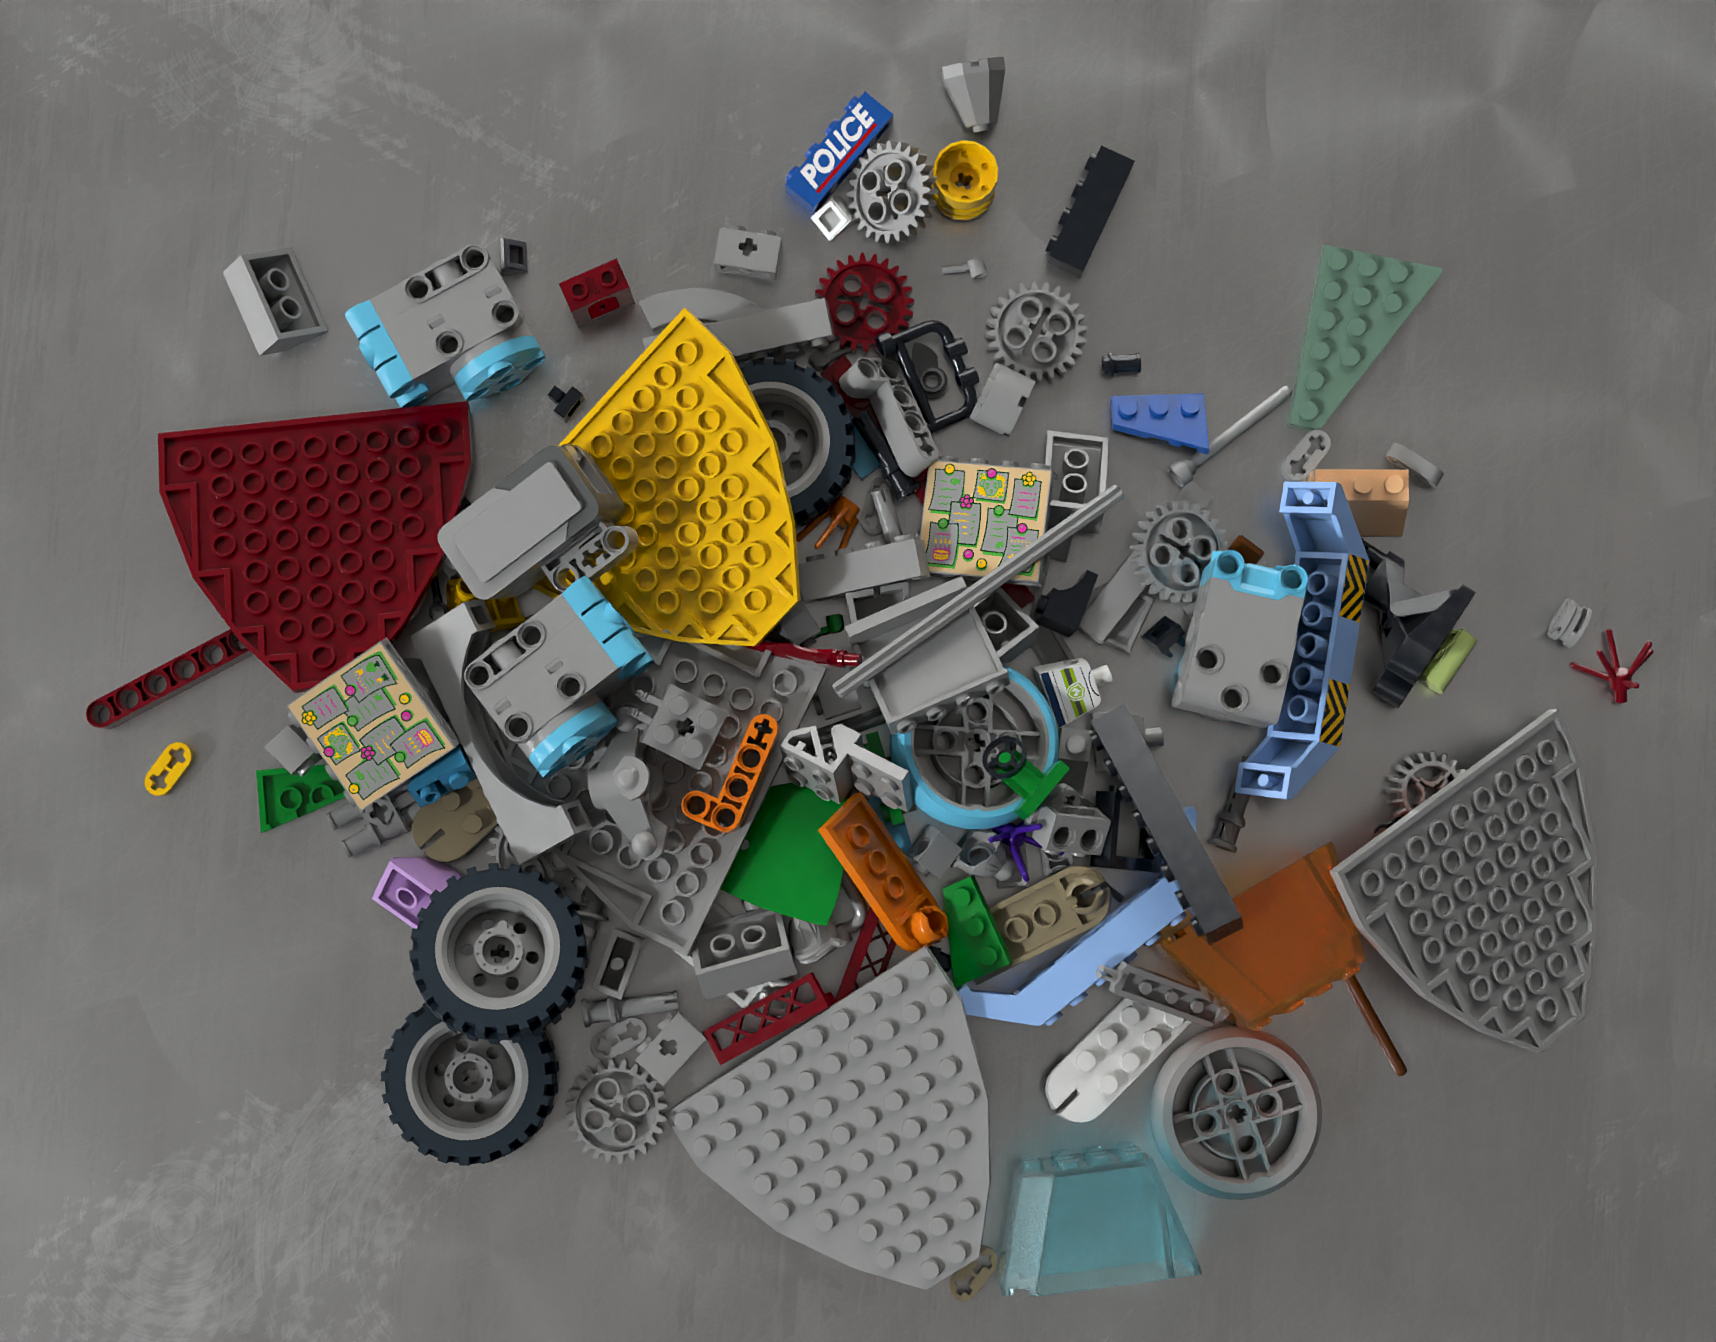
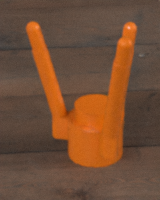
M840 496L836 503L833 502L827 508L828 511L822 516L818 515L796 535L797 543L829 516L831 523L814 545L815 549H820L837 526L844 529L847 525L838 550L846 548L853 529L859 522L856 516L860 508L851 500Z

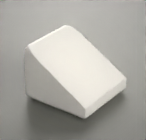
M841 196L831 197L811 217L829 241L835 239L856 222L852 219L855 213L852 209L848 208V204Z

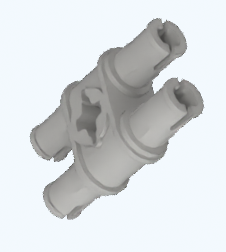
M409 784L399 785L374 802L382 809H388L384 813L386 824L377 817L372 818L376 814L374 803L360 811L357 806L353 807L347 802L326 814L334 830L359 817L367 823L364 825L365 829L341 841V845L349 858L373 845L381 847L383 842L402 832H408L409 826L413 824L414 817L421 807L415 801L399 809V807H395L393 802H395L394 798L408 791L407 787Z

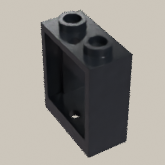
M1109 785V791H1096L1095 808H1098L1111 820V824L1101 856L1091 855L1090 867L1160 873L1161 857L1159 854L1153 856L1145 840V838L1150 836L1145 827L1140 829L1138 858L1116 856L1120 802L1124 800L1116 785Z

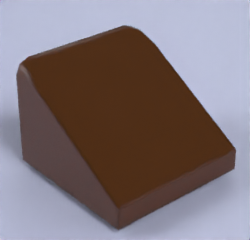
M1243 535L1237 536L1227 549L1239 552L1245 564H1257L1265 554L1262 549Z

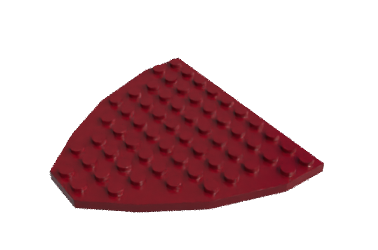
M468 401L158 433L159 493L192 578L238 640L294 693L307 692L386 637L393 644L411 620L446 559L447 555L438 542V533L446 523L459 514L473 467L471 417Z

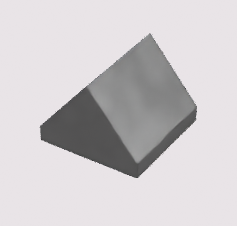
M500 238L499 258L501 275L528 273L526 242Z

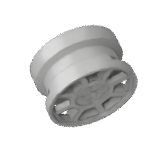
M1567 598L1556 612L1549 626L1548 637L1553 640H1562V644L1569 648L1574 647L1590 622L1592 610L1586 606L1579 607L1576 601Z

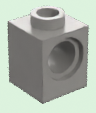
M928 824L906 855L915 861L912 867L922 875L927 877L931 873L941 879L963 849L941 831Z

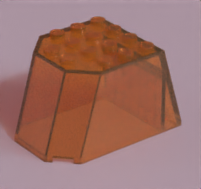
M1331 841L1232 899L1242 916L1244 929L1208 946L1204 936L1198 938L1191 924L1173 934L1176 938L1175 941L1172 942L1170 937L1154 945L1156 950L1237 1026L1241 1029L1250 1028L1252 1031H1257L1271 1023V1016L1274 1014H1289L1305 1004L1302 999L1317 997L1333 987L1331 982L1346 980L1361 971L1358 965L1366 961L1357 927L1351 919L1329 872L1339 864L1335 847Z

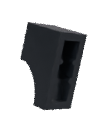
M1086 570L1073 587L1064 590L1053 588L1046 596L1042 594L1035 607V612L1039 613L1035 623L1070 638L1078 630L1098 574Z

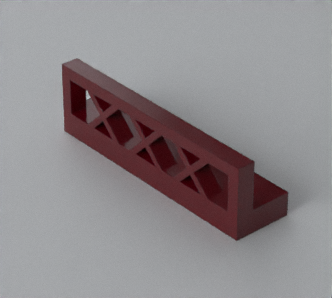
M871 906L868 909L867 916L835 997L836 1002L849 995L854 986L856 990L859 988L856 982L859 972L870 967L875 977L885 972L896 946L893 938H891L888 944L885 936L889 933L888 931L883 933L878 922L879 918ZM877 926L880 934L872 938ZM882 937L887 948L886 954L883 958L872 962L867 949L870 942ZM866 956L869 964L861 967L864 957ZM882 962L877 974L874 965Z
M811 972L704 1030L703 1033L719 1064L722 1065L832 1006L836 1001L831 992L827 994L823 992L816 976ZM806 982H809L817 999L810 1003L796 1000L799 986ZM792 990L791 997L783 996ZM775 999L789 1003L786 1015L782 1018L768 1014L771 1003ZM765 1005L763 1012L756 1010ZM794 1005L801 1007L792 1012ZM752 1014L762 1017L758 1031L753 1033L741 1029L745 1015ZM767 1019L774 1021L765 1027ZM738 1020L736 1027L729 1025L732 1022ZM721 1028L735 1032L732 1044L723 1050L714 1032ZM740 1034L747 1036L738 1041Z

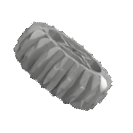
M1428 751L1426 758L1422 752L1415 753V761L1410 756L1405 757L1404 763L1407 768L1400 764L1395 766L1396 772L1401 776L1391 775L1389 777V781L1395 783L1396 788L1386 789L1388 794H1395L1396 798L1389 800L1388 805H1398L1399 807L1392 815L1396 818L1403 814H1408L1427 800L1424 794H1427L1424 792L1425 788L1433 787L1435 790L1433 794L1446 786L1448 780L1449 782L1453 781L1464 773L1466 769L1455 771L1459 763L1456 759L1446 764L1448 759L1446 753L1440 754L1438 759L1436 758L1435 751ZM1423 767H1430L1440 771L1438 776L1433 777L1430 781L1422 777L1418 778L1414 774ZM1408 782L1415 792V800L1411 804L1412 808L1408 803L1406 794Z

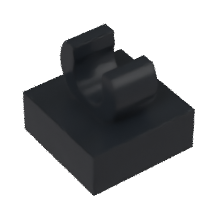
M554 385L547 395L550 400L557 404L553 410L554 413L565 423L570 420L585 400L583 394L573 386L565 393Z
M1164 616L1142 637L1148 645L1167 657L1172 658L1173 654L1169 648L1175 643L1184 647L1185 641L1182 636L1186 633L1178 623Z

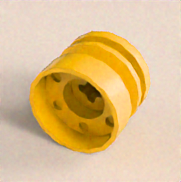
M961 140L949 144L939 152L934 162L932 175L936 176L937 180L931 185V188L938 189V193L932 195L933 201L937 203L936 207L942 214L954 220L964 221L977 218L989 209L995 195L998 166L994 155L985 146L975 141Z

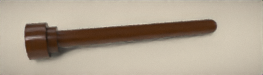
M1341 936L1335 938L1334 942L1324 947H1319L1318 949L1324 960L1328 959L1330 964L1334 963L1395 1074L1404 1076L1407 1073V1067L1345 958L1347 956L1345 952L1347 947Z

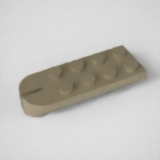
M496 739L494 741V744L497 750L499 751L500 755L505 760L498 740ZM476 778L463 788L456 789L442 796L436 802L422 807L414 817L412 834L417 846L422 850L426 847V843L442 829L445 834L431 845L424 854L437 862L449 863L465 856L498 825V822L488 799L483 793V788L478 778Z
M1086 865L1070 866L989 907L1013 962L974 979L976 985L1101 923L1109 914L1112 905L1109 887L1083 899L1081 893L1105 882L1104 877L1097 870Z

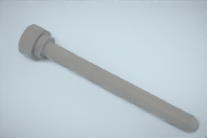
M1283 386L1210 442L1208 455L1197 452L1188 460H1177L1170 465L1168 472L1179 486L1184 487L1193 480V475L1196 474L1195 470L1288 399L1292 395L1291 387Z

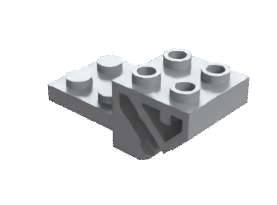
M842 724L834 725L831 729L832 743L821 745L817 728L812 726L790 731L780 744L788 779L798 787L805 786L813 790L817 796L825 801L831 799L841 804L852 787L855 786L863 794H872L893 809L900 808L908 813L914 804L909 771L864 749L862 735ZM832 754H835V761L833 760ZM826 755L828 756L829 764L826 763Z

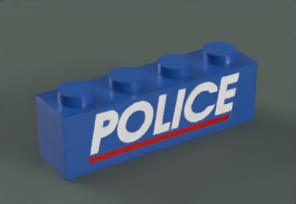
M866 91L859 98L854 96L844 109L847 113L840 121L835 119L831 122L825 131L827 136L820 144L815 142L806 152L805 157L807 159L800 167L794 166L785 178L787 181L785 184L786 193L813 215L853 171L852 169L859 164V157H865L867 149H871L893 124V114Z

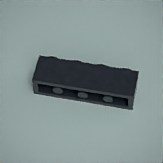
M1102 145L1097 154L1091 152L1084 167V170L1089 171L1084 182L1078 180L1071 195L1076 200L1071 209L1065 207L1058 222L1059 225L1063 226L1059 236L1052 235L1045 252L1050 254L1047 261L1048 264L1081 278L1132 170L1134 160Z

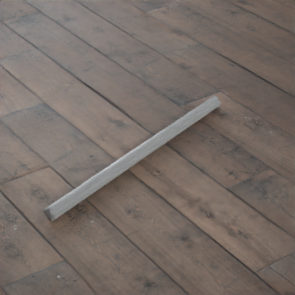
M1117 485L1109 487L832 685L836 694L840 698L847 696L1124 498L1121 489Z

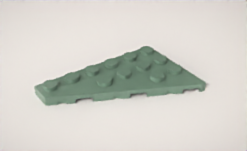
M1324 244L1319 261L1288 426L1311 431L1315 429L1320 430L1438 280L1443 268Z

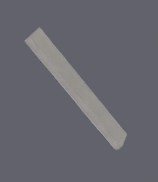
M1191 480L1182 488L1173 501H1176L1177 504L1180 501H1188L1189 507L1191 504L1198 503L1200 504L1199 512L1206 510L1214 497ZM1175 522L1172 532L1177 538L1180 533V527ZM1160 534L1159 539L1164 543H1168L1161 537ZM1160 548L1155 553L1158 563L1163 559V552ZM1137 551L1132 552L1081 619L1078 628L1099 644L1104 641L1146 587V585H1140L1144 575L1133 573L1139 567V562H1130L1131 558L1137 556Z

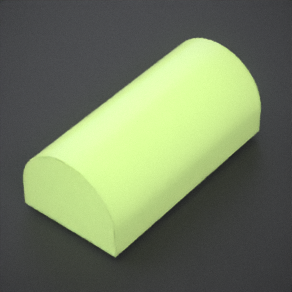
M1464 629L1451 630L1418 681L1431 690L1443 694L1477 644V640Z

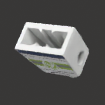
M1083 658L1033 667L1040 692L1052 710L1057 728L1067 725L1099 706L1102 701L1097 688L1113 682L1107 665L1091 670L1089 663Z

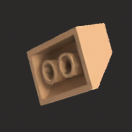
M1315 469L1307 477V482H1337L1342 485L1361 537H1401L1403 535L1409 504V470Z

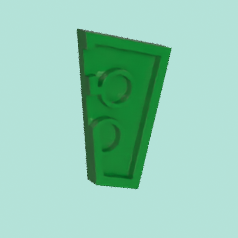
M315 765L303 777L299 774L291 775L285 768L256 770L261 833L345 798L343 793L345 791L339 780L335 781L330 777L325 769V765Z
M969 876L943 888L945 912L949 922L948 938L954 987L956 988L1011 964L1013 960L975 876Z

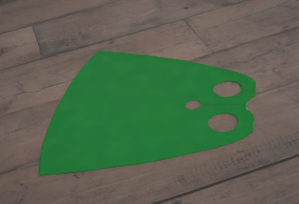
M793 783L771 786L745 838L749 842V847L746 850L740 849L721 890L763 909L813 924L827 926L837 901L844 867L818 829L847 801V796L841 804H838L831 799L829 801L821 799L813 790L805 786L798 787Z

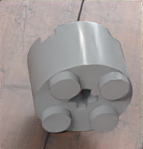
M996 363L970 415V419L1009 437L1036 381Z

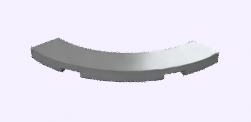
M707 288L670 290L652 295L638 302L653 331L669 325L683 308H688L699 320L711 322L767 311L762 306L744 297ZM798 347L799 351L797 353L780 355L779 351L769 353L768 355L770 358L774 357L775 362L786 363V359L795 361L805 356V352L802 347Z

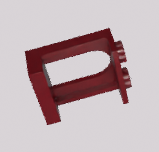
M617 258L558 283L578 328L635 304L630 287Z

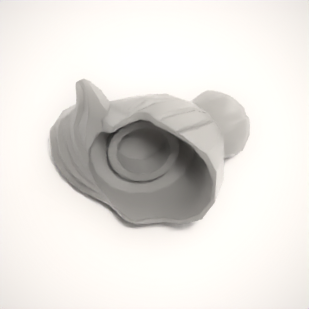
M979 829L968 830L957 845L963 850L950 865L951 868H960L966 873L978 877L994 875L999 881L1009 880L1017 870L1015 860L1006 857L1005 846L1002 840L992 843L988 841L990 836L997 834Z
M791 917L788 924V938L794 949V959L801 964L818 962L842 944V940L836 938V928L831 917L827 926Z

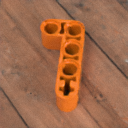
M760 714L752 719L718 798L701 791H691L684 796L681 806L682 811L687 817L723 833L730 834L739 830L780 736V726L773 717L767 714ZM766 722H769V727L773 731L771 734L765 733L761 743L767 745L766 749L763 750L758 745L751 744L750 742L752 739L756 742L759 741L761 733L757 730V727L759 725L765 726ZM750 751H757L761 757L759 764L752 768L746 767L744 764L745 755ZM739 780L746 781L748 785L747 793L742 797H734L731 790L732 785ZM698 797L703 798L706 804L705 810L698 815L692 814L690 811L691 801ZM724 810H732L735 814V821L729 827H722L719 823V816Z

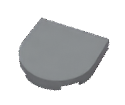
M1108 583L1100 585L1092 591L1084 614ZM1141 592L1102 643L1129 655L1156 598Z

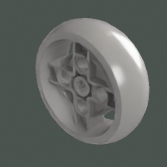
M1227 1026L1200 1033L1183 1043L1171 1054L1160 1070L1153 1087L1150 1102V1122L1153 1137L1162 1158L1182 1181L1192 1188L1216 1198L1244 1200L1275 1192L1292 1181L1303 1170L1313 1155L1319 1140L1322 1125V1105L1317 1084L1309 1067L1292 1047L1276 1036L1259 1029L1244 1026ZM1233 1049L1251 1050L1266 1056L1284 1071L1288 1079L1273 1084L1260 1071L1248 1066L1237 1065ZM1202 1059L1207 1075L1199 1081L1193 1090L1188 1111L1173 1115L1174 1099L1181 1081L1187 1072ZM1229 1073L1233 1077V1086L1223 1091L1220 1089L1218 1081L1223 1074ZM1264 1095H1271L1273 1107L1268 1111H1261L1259 1100ZM1233 1105L1243 1109V1113L1239 1114L1240 1119L1238 1120L1228 1116V1112L1232 1111L1231 1106ZM1298 1111L1295 1133L1289 1146L1273 1164L1269 1165L1265 1151L1279 1135L1283 1115ZM1204 1114H1210L1213 1118L1212 1127L1206 1131L1200 1130L1198 1127L1199 1118ZM1250 1135L1253 1139L1252 1148L1247 1152H1241L1238 1148L1240 1138ZM1199 1142L1205 1150L1214 1156L1234 1161L1239 1176H1222L1204 1169L1193 1161L1182 1147Z

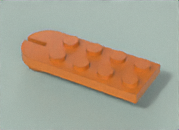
M862 792L853 794L818 829L819 833L898 946L906 951L915 952L925 945L930 947L932 944L942 942L941 939L947 936L949 930L946 914L939 908L936 900Z

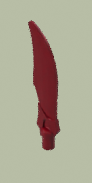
M764 641L758 646H743L763 653L767 649L772 651L771 655L794 660L788 657L791 656L839 668L862 664L861 654L848 653L846 650L809 649L791 643Z

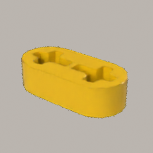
M174 742L165 748L144 779L145 788L150 794L166 796L174 791L195 761V753L192 747L185 743ZM184 749L183 756L186 758L185 762H177L173 768L170 767L175 761L173 752ZM169 771L164 779V782L167 784L166 788L159 787L155 789L157 783L154 781V777H162Z

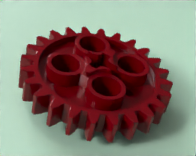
M861 253L860 259L855 262L851 255H848L847 265L837 260V271L827 268L829 280L825 278L819 279V284L825 289L815 290V296L820 299L825 298L829 304L835 338L841 339L840 349H843L848 343L851 344V353L853 354L858 346L862 347L864 355L868 354L869 346H873L876 352L879 353L875 345L874 336L888 331L892 336L900 332L899 328H909V324L904 318H913V312L906 307L913 306L915 301L906 296L912 293L913 288L910 286L903 287L907 281V276L897 277L899 272L898 265L888 269V258L879 264L877 263V254L872 256L871 261H866L864 253ZM855 279L861 284V287L858 291L850 292L845 289V282ZM885 286L890 289L891 295L888 298L880 299L875 295V289ZM843 296L851 301H839L837 297ZM863 298H867L869 303L865 310L860 309V303ZM887 306L891 308V311L887 312L878 307ZM842 309H849L854 313V317L848 322H843L837 317V314ZM872 316H879L884 320V325L881 328L874 329L868 325L867 321Z

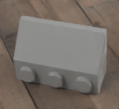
M291 248L240 255L223 271L259 356L287 351L328 331Z
M763 908L703 925L691 949L696 977L705 1000L797 974L782 914Z

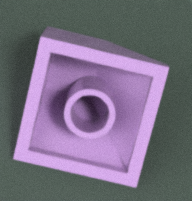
M393 857L389 861L371 899L412 928L417 929L419 924L417 915L421 907L427 909L432 902L429 896L435 889L439 892L443 891L448 886L447 879L455 876L458 880L461 878V875L450 866L432 860L429 857Z

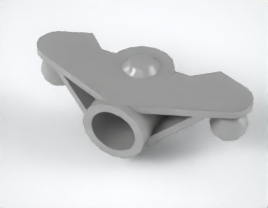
M622 707L614 714L618 723L615 725L616 731L598 767L590 768L588 772L589 793L595 808L599 812L607 810L632 843L631 846L635 854L646 861H655L663 855L669 826L656 818L652 810V804L660 798L663 792L664 779L656 766L645 762L644 751L648 745L643 744L639 739L647 724L627 715L628 707Z

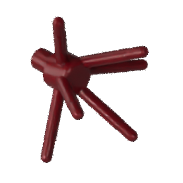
M1607 629L1606 635L1612 666L1602 650H1597L1596 654L1608 674L1576 662H1572L1570 666L1584 673L1609 681L1610 689L1614 690L1615 702L1625 703L1627 702V690L1631 688L1637 689L1640 686L1639 683L1632 681V676L1654 653L1653 649H1650L1652 642H1646L1629 669L1623 668L1619 665L1613 632L1611 629Z

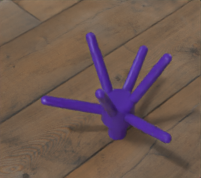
M1023 820L1018 825L1008 823L992 828V831L997 835L990 836L988 841L992 843L1002 840L1004 844L1009 846L1021 876L1025 882H1028L1030 878L1019 847L1025 842L1042 848L1033 838L1026 836V832L1042 829V824L1025 825Z

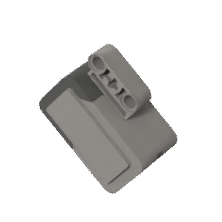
M563 444L561 447L548 446L542 449L494 488L446 523L438 533L440 547L473 595L481 600L518 597L546 576L557 590L564 592L570 586L566 581V573L569 569L574 572L575 581L581 577L588 576L591 582H594L637 548L639 540L637 532L632 527L614 525L623 517L625 512V505L590 453L580 446ZM618 532L623 533L625 537V544L622 548H618L615 543V537ZM605 551L608 552L605 554H601L599 557L596 558L595 561L597 564H592V561L595 558L593 553H603Z

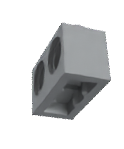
M1042 802L1036 824L1040 823L1043 827L1040 830H1035L1032 838L1042 846L1043 851L1052 855L1067 852L1082 858L1088 855L1101 856L1111 820L1098 808Z

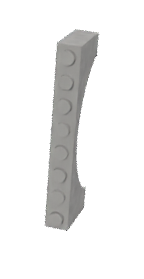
M483 600L463 602L410 637L415 646L416 653L421 658L429 675V680L435 687L442 702V707L456 731V737L466 752L470 766L477 775L483 788V793L497 817V822L509 842L511 852L516 857L519 865L544 856L590 830L592 826L579 799L569 802L534 788L507 765L497 750L487 729L481 702L464 679L466 667L484 653L489 633L496 626Z

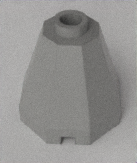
M1004 57L979 59V61H965L943 66L941 68L942 81L965 127H973V133L992 130L991 124L997 123L1005 76Z

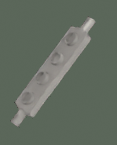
M1121 961L1116 970L1102 964L1098 966V969L1101 971L1096 970L1097 978L1110 981L1108 990L1115 995L1211 1029L1219 1028L1223 1023L1233 1026L1242 1025L1238 1021L1243 1022V1016L1229 1011L1230 1002L1224 997Z

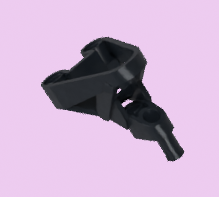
M1361 538L1370 561L1369 566L1375 569V572L1366 583L1363 601L1380 611L1381 622L1378 630L1382 636L1385 669L1372 692L1399 709L1476 592L1462 584L1458 590L1451 589L1423 596L1404 584V559L1391 551L1385 554Z

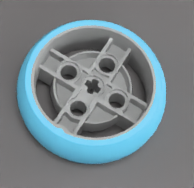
M1003 665L1004 669L1006 668L1008 671L1010 685H1007L1002 692L1010 697L1022 710L1031 731H1019L1010 713L999 704L993 702L994 695L987 694L977 698L972 704L981 709V720H974L970 716V706L965 708L957 707L946 712L942 718L933 721L932 725L918 724L914 730L908 733L890 735L892 763L909 771L914 803L926 814L940 822L964 829H988L1007 824L1019 818L1013 812L1023 800L1017 793H1014L1004 801L990 805V789L1003 782L1001 779L989 775L983 766V753L992 741L1001 737H1014L1018 739L1027 751V760L1043 774L1046 773L1053 763L1058 761V729L1048 702L1029 679L1008 666ZM939 734L949 738L950 748L948 750H943L937 745L936 740ZM973 737H975V742L981 745L975 752L973 746L968 745V741L972 740ZM1012 743V752L1016 749L1022 754V748ZM999 745L990 752L987 763L996 760V755L1001 751ZM916 757L931 758L933 766L940 776L956 787L955 802L944 797L931 786L922 773ZM969 768L978 770L980 774L978 784L968 780L967 770ZM999 768L990 770L996 772Z

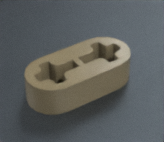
M982 1245L980 1254L982 1256L986 1253L990 1254L989 1261L991 1265L989 1267L983 1265L976 1273L974 1271L978 1264L976 1259L953 1273L949 1280V1288L955 1299L959 1301L971 1300L995 1272L998 1266V1258L996 1252L991 1247ZM972 1274L974 1277L969 1282L971 1291L963 1290L961 1293H958L956 1281L958 1279L964 1281Z

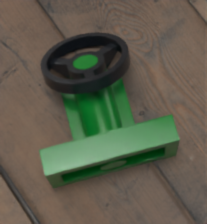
M1001 737L992 741L986 747L982 757L983 766L987 773L994 778L1001 779L1023 799L1013 811L1022 820L1032 815L1070 769L1059 760L1053 763L1046 773L1043 774L1027 760V751L1024 745L1014 737ZM1005 743L1004 750L996 755V760L987 763L990 752L996 746ZM1012 743L1022 748V754L1016 749L1012 752ZM999 768L996 772L990 770Z

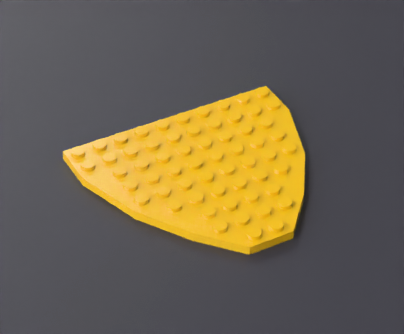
M683 308L558 446L561 447L563 444L578 445L590 453L625 505L623 517L614 525L629 526L637 532L639 540L637 548L592 582L594 586L600 589L615 610L620 612L634 632L678 642L758 646L801 601L795 520L777 442L732 352L688 308ZM618 532L615 537V543L618 548H622L625 544V537L621 532ZM605 551L603 553H593L595 558L592 561V564H597L595 561L596 558L599 557L601 554H605L608 552ZM571 569L566 573V581L569 585L575 581V574ZM547 576L531 587L553 599L563 593L553 586ZM668 629L671 632V634L665 633L662 630Z

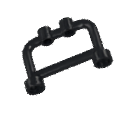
M937 320L924 321L892 336L888 331L874 336L876 348L883 359L896 354L903 374L931 435L971 415L977 403L974 385L979 383L980 380L974 366L967 368L965 366L962 356L968 354V349L962 337L955 339L949 327ZM931 332L937 333L941 337L943 351L952 364L956 383L963 391L965 397L962 407L936 419L905 343Z

